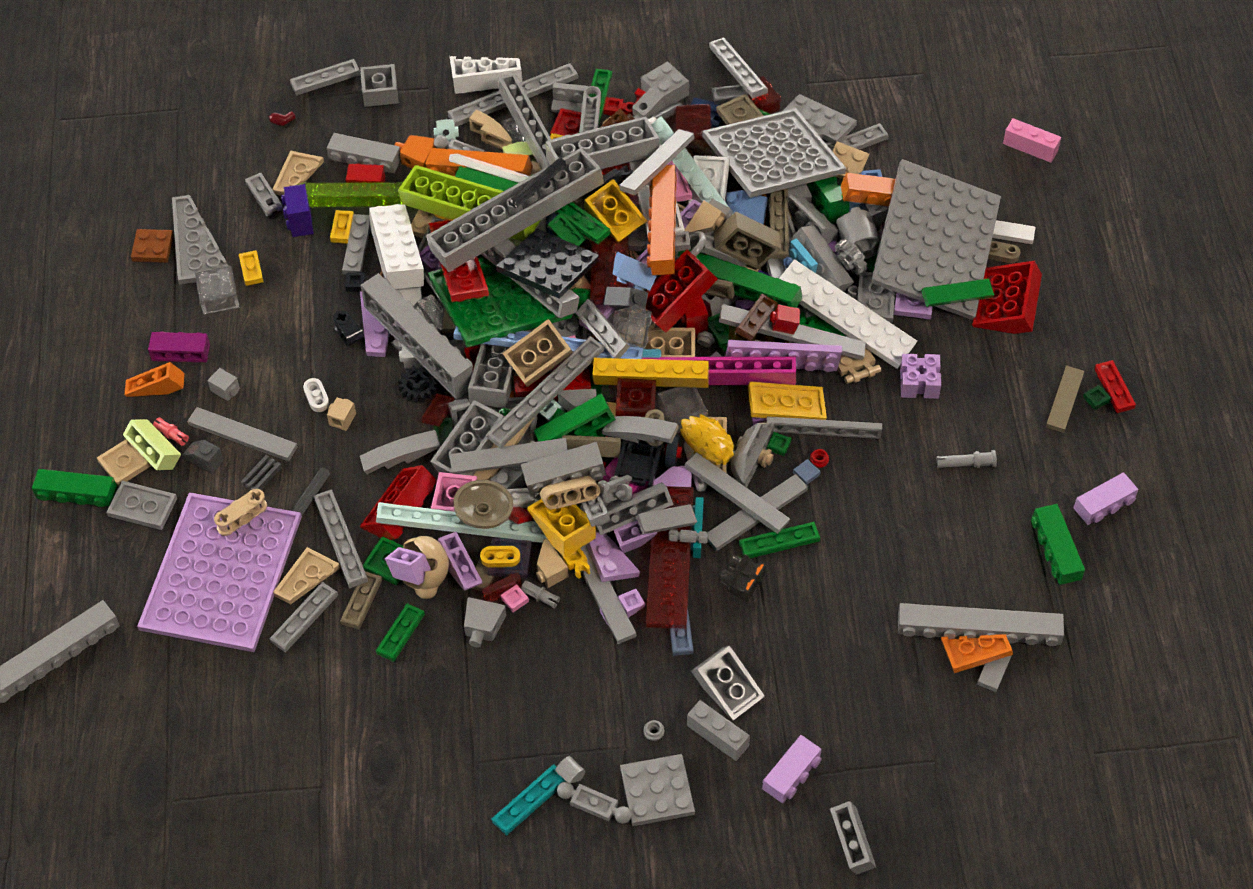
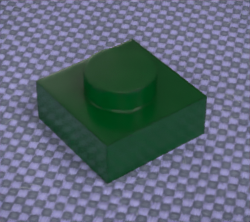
M1100 385L1085 392L1083 396L1094 410L1106 405L1111 400V397Z

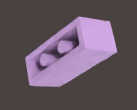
M1123 472L1077 497L1074 509L1087 525L1093 522L1097 523L1109 513H1116L1120 507L1132 504L1136 500L1138 488Z
M800 735L763 780L762 789L781 803H784L787 798L791 799L797 791L796 787L798 784H803L807 780L808 772L811 768L815 769L821 762V748Z

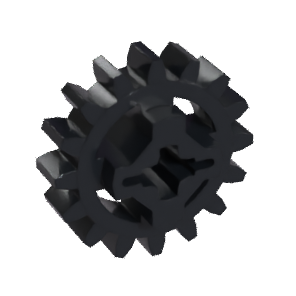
M413 365L412 370L406 368V374H400L401 379H398L399 392L402 393L403 398L407 396L408 401L414 399L415 403H417L421 399L424 403L425 398L431 400V394H437L436 389H439V382L426 369H423L422 365L419 368Z

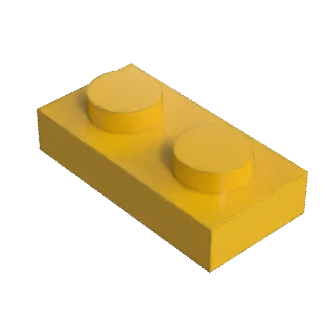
M336 210L330 235L332 243H348L354 215L353 211Z
M257 251L239 254L245 285L264 282Z

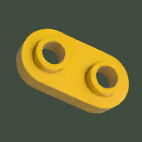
M487 546L480 553L481 563L486 567H514L520 562V551L515 546Z

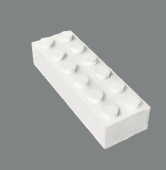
M405 204L369 208L370 228L384 278L389 280L394 289L424 286V268Z

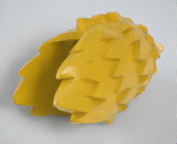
M700 414V417L689 416L690 419H682V429H680V432L686 443L694 451L693 453L697 452L714 465H726L734 455V444L726 429H723L721 424L715 419L708 418Z

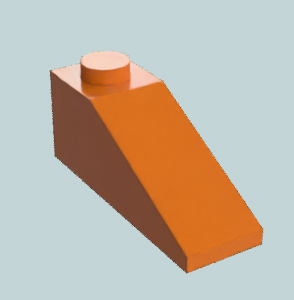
M171 362L127 379L124 395L126 397L173 393L183 389L185 373Z

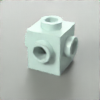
M454 119L436 121L437 128H434V138L438 135H443L450 142L451 139L456 140V137H459L458 126H455ZM443 130H448L449 135H445Z

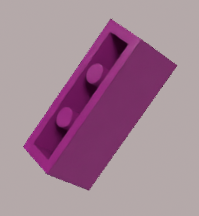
M152 332L148 351L152 361L207 362L210 342L207 333Z

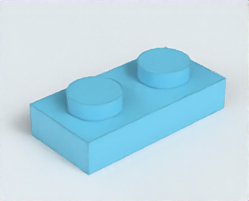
M797 238L792 240L789 247L790 257L816 273L818 263Z

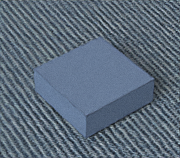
M808 459L793 469V474H796L806 485L817 478L821 472Z

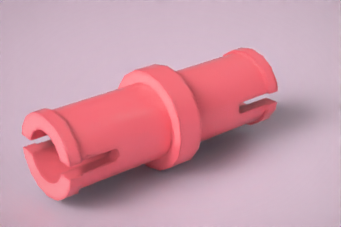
M160 417L156 419L160 424L154 421L153 426L162 432L166 438L174 440L181 446L186 444L182 439L188 442L189 436L179 431L174 424H169Z

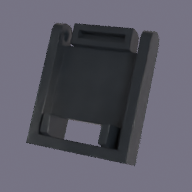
M623 440L614 476L623 477L629 475L632 477L629 484L645 486L647 481L649 482L648 487H652L662 452V445L652 446L646 442L639 441L635 443ZM632 449L648 451L650 456L633 454Z

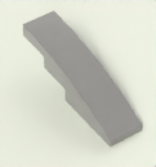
M614 416L616 420L605 425L602 433L638 443L639 440L651 443L659 440L672 444L679 427L678 423L659 419Z
M432 430L375 448L360 455L364 472L369 474L383 466L389 469L403 461L410 463L440 448L441 445L436 431Z

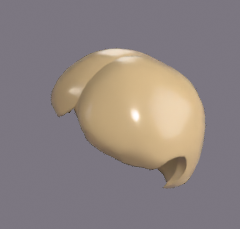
M419 536L411 538L404 543L403 548L425 554L431 571H425L424 582L420 585L406 581L403 582L407 586L414 588L419 597L430 599L436 595L438 586L447 575L449 568L448 556L443 546L432 537Z

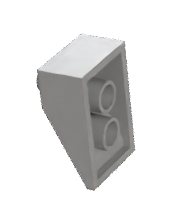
M730 646L721 648L691 671L702 688L731 720L736 719L765 697Z

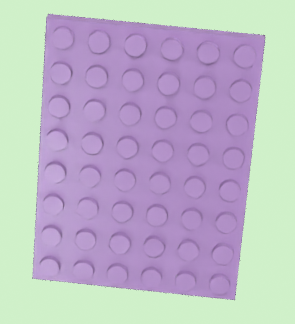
M189 492L138 623V630L255 652L274 598L273 591L280 581L302 518L301 513L267 507L263 513L253 518L249 523L243 525L232 534L223 536L217 531L214 517L234 500Z

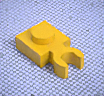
M581 548L566 557L561 555L568 569H575L577 578H581L580 571H586L588 575L590 574L587 557Z

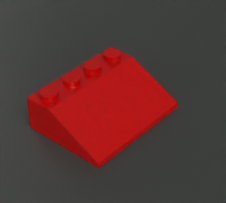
M1035 261L994 266L985 269L984 279L990 280L994 296L992 298L979 299L976 316L973 318V327L1013 334L1033 331L1042 273Z

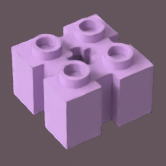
M902 354L900 364L901 397L916 398L917 394H923L924 398L939 399L941 389V373H939L940 355L925 354L924 358H917V354Z

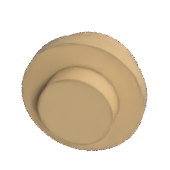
M763 449L759 455L758 463L764 468L770 465L774 455L771 454V449Z

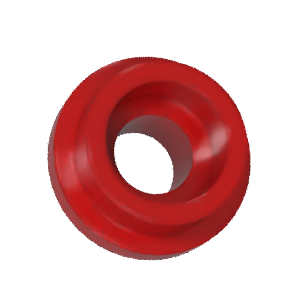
M816 449L810 455V462L815 467H825L829 462V455L823 449Z

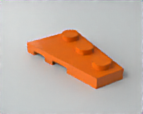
M1006 634L981 635L979 638L959 636V639L941 637L954 673L1013 655V650Z

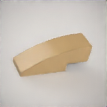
M474 111L469 118L470 130L481 134V141L500 149L512 144V138L497 121L481 111Z

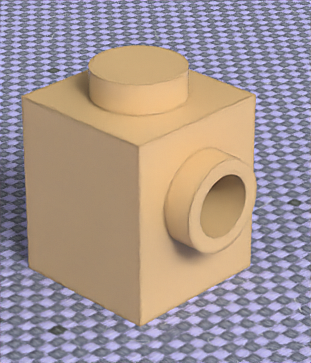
M337 397L328 409L329 425L347 431L356 415L355 405L348 399Z

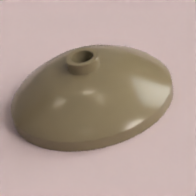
M490 480L468 482L459 488L454 497V511L458 518L465 524L475 528L489 529L497 527L506 522L513 511V499L509 491L501 484Z

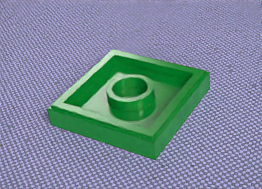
M382 536L362 565L364 571L382 576L383 580L397 586L400 579L393 578L385 558L398 547L403 548V545Z

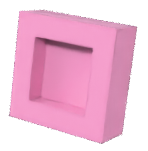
M517 584L501 594V600L512 612H515L529 602V598Z

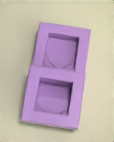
M637 589L618 596L628 618L645 607V603Z

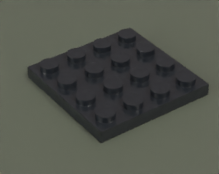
M536 229L496 265V271L560 299L599 261V255L543 230Z

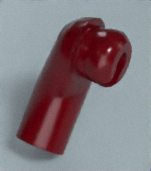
M292 111L285 115L272 113L269 116V121L279 126H284L296 119Z

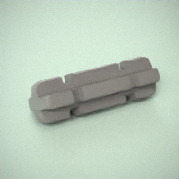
M671 529L669 531V540L707 543L708 532L700 531L697 533V531L690 530L678 532V530Z

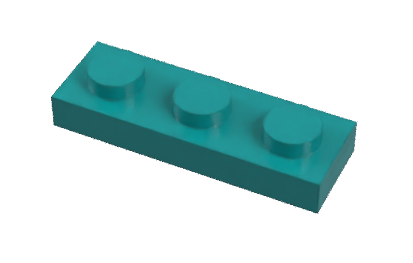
M696 497L695 505H691L697 523L690 526V531H697V533L702 531L704 499L702 497ZM696 541V543L690 542L689 550H693V558H701V543L699 541Z

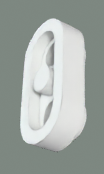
M316 378L308 379L304 383L303 388L310 407L315 412H323L329 407V400L322 382Z

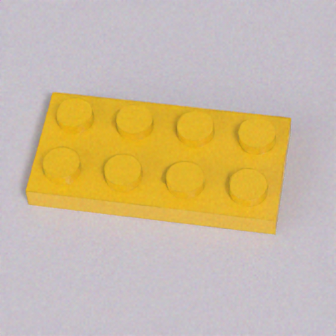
M749 382L748 384L751 417L826 420L827 418L823 387Z

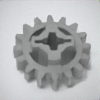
M842 239L835 244V251L839 254L837 258L846 270H851L852 273L855 272L856 275H861L868 269L867 263L864 261V254L860 252L855 244L851 245L846 239Z

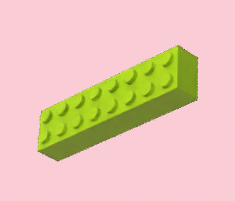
M418 165L414 166L398 189L403 205L405 204L406 206L452 220L504 192ZM541 220L510 238L524 241L535 231Z

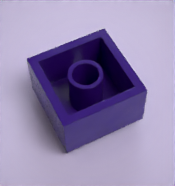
M305 184L284 187L285 194L281 196L284 206V217L288 219L286 220L287 230H291L292 237L314 234Z

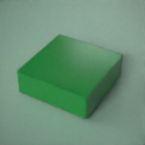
M773 432L767 449H771L773 453L785 456L792 438Z

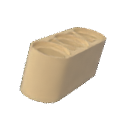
M590 476L547 485L540 491V497L549 509H557L594 500L600 494L599 486ZM573 490L570 495H567L569 491ZM554 495L552 499L547 500L549 496Z

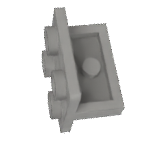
M554 82L551 111L559 113L560 109L563 108L582 112L583 93L588 86Z

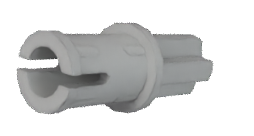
M525 581L522 584L521 590L536 598L537 602L541 601L552 608H556L558 605L551 601V599L559 603L560 597L546 591L545 587L541 588L529 581Z

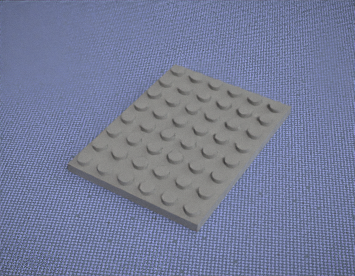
M902 159L899 163L871 283L925 302L921 292L925 287L984 279L1001 196ZM979 300L938 305L936 307L973 320L976 316Z

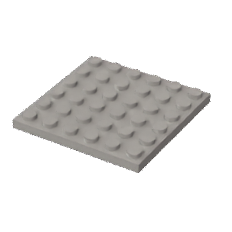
M796 108L704 130L702 137L718 157L730 158L729 171L750 198L845 174L846 167Z

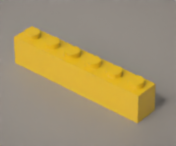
M594 358L593 380L594 385L708 388L709 361Z

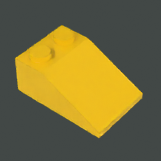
M614 179L584 200L585 210L610 228V235L618 243L648 221L625 192L620 191V186Z
M554 495L549 496L547 500L552 499ZM540 499L527 507V510L551 545L564 557L596 539L595 526H591L586 513L576 504L549 509Z

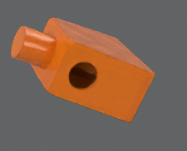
M411 135L405 144L396 142L395 146L400 147L401 163L412 169L415 165L427 168L425 163L431 148H436L434 145L435 138Z

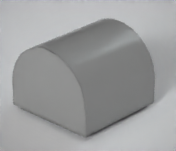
M570 756L564 758L555 769L569 784L581 781L585 774V770Z

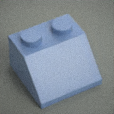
M620 252L616 253L613 275L617 276L616 280L626 285L627 282H631L634 284L633 288L644 291V289L650 291L657 276L652 275L651 268H648L647 264Z

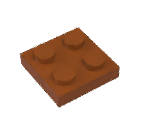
M137 229L131 254L132 262L168 263L174 235L173 231Z

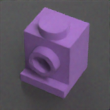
M429 246L419 253L426 272L441 269L439 260L431 252Z

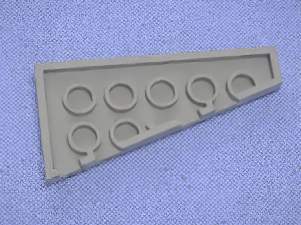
M190 195L172 197L179 285L234 277Z

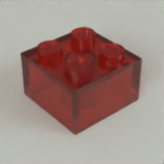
M618 378L616 416L645 417L648 411L655 409L656 380Z

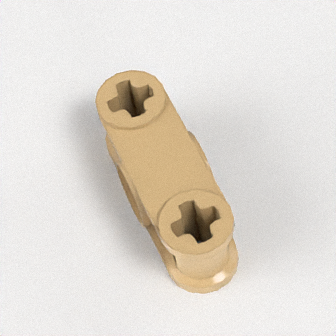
M252 489L218 512L214 517L218 533L228 536L263 513L267 508L263 491Z

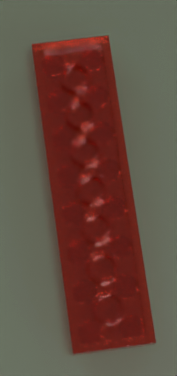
M666 486L674 505L664 509L691 504L693 509L694 487ZM692 525L675 528V530H678V532H681V530L692 531ZM670 530L657 532L658 534L651 538L646 627L687 629L691 542L670 541Z

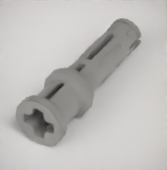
M995 450L985 453L975 451L969 455L936 457L937 468L963 466L980 468V466L992 465V467H996L997 465Z

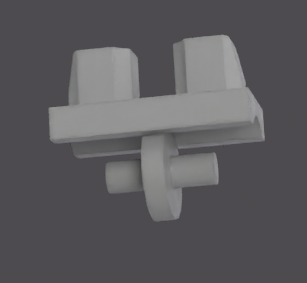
M629 475L623 477L613 476L609 482L599 481L600 494L603 495L602 501L609 503L616 499L621 501L629 500L632 496V488L628 484L632 477Z

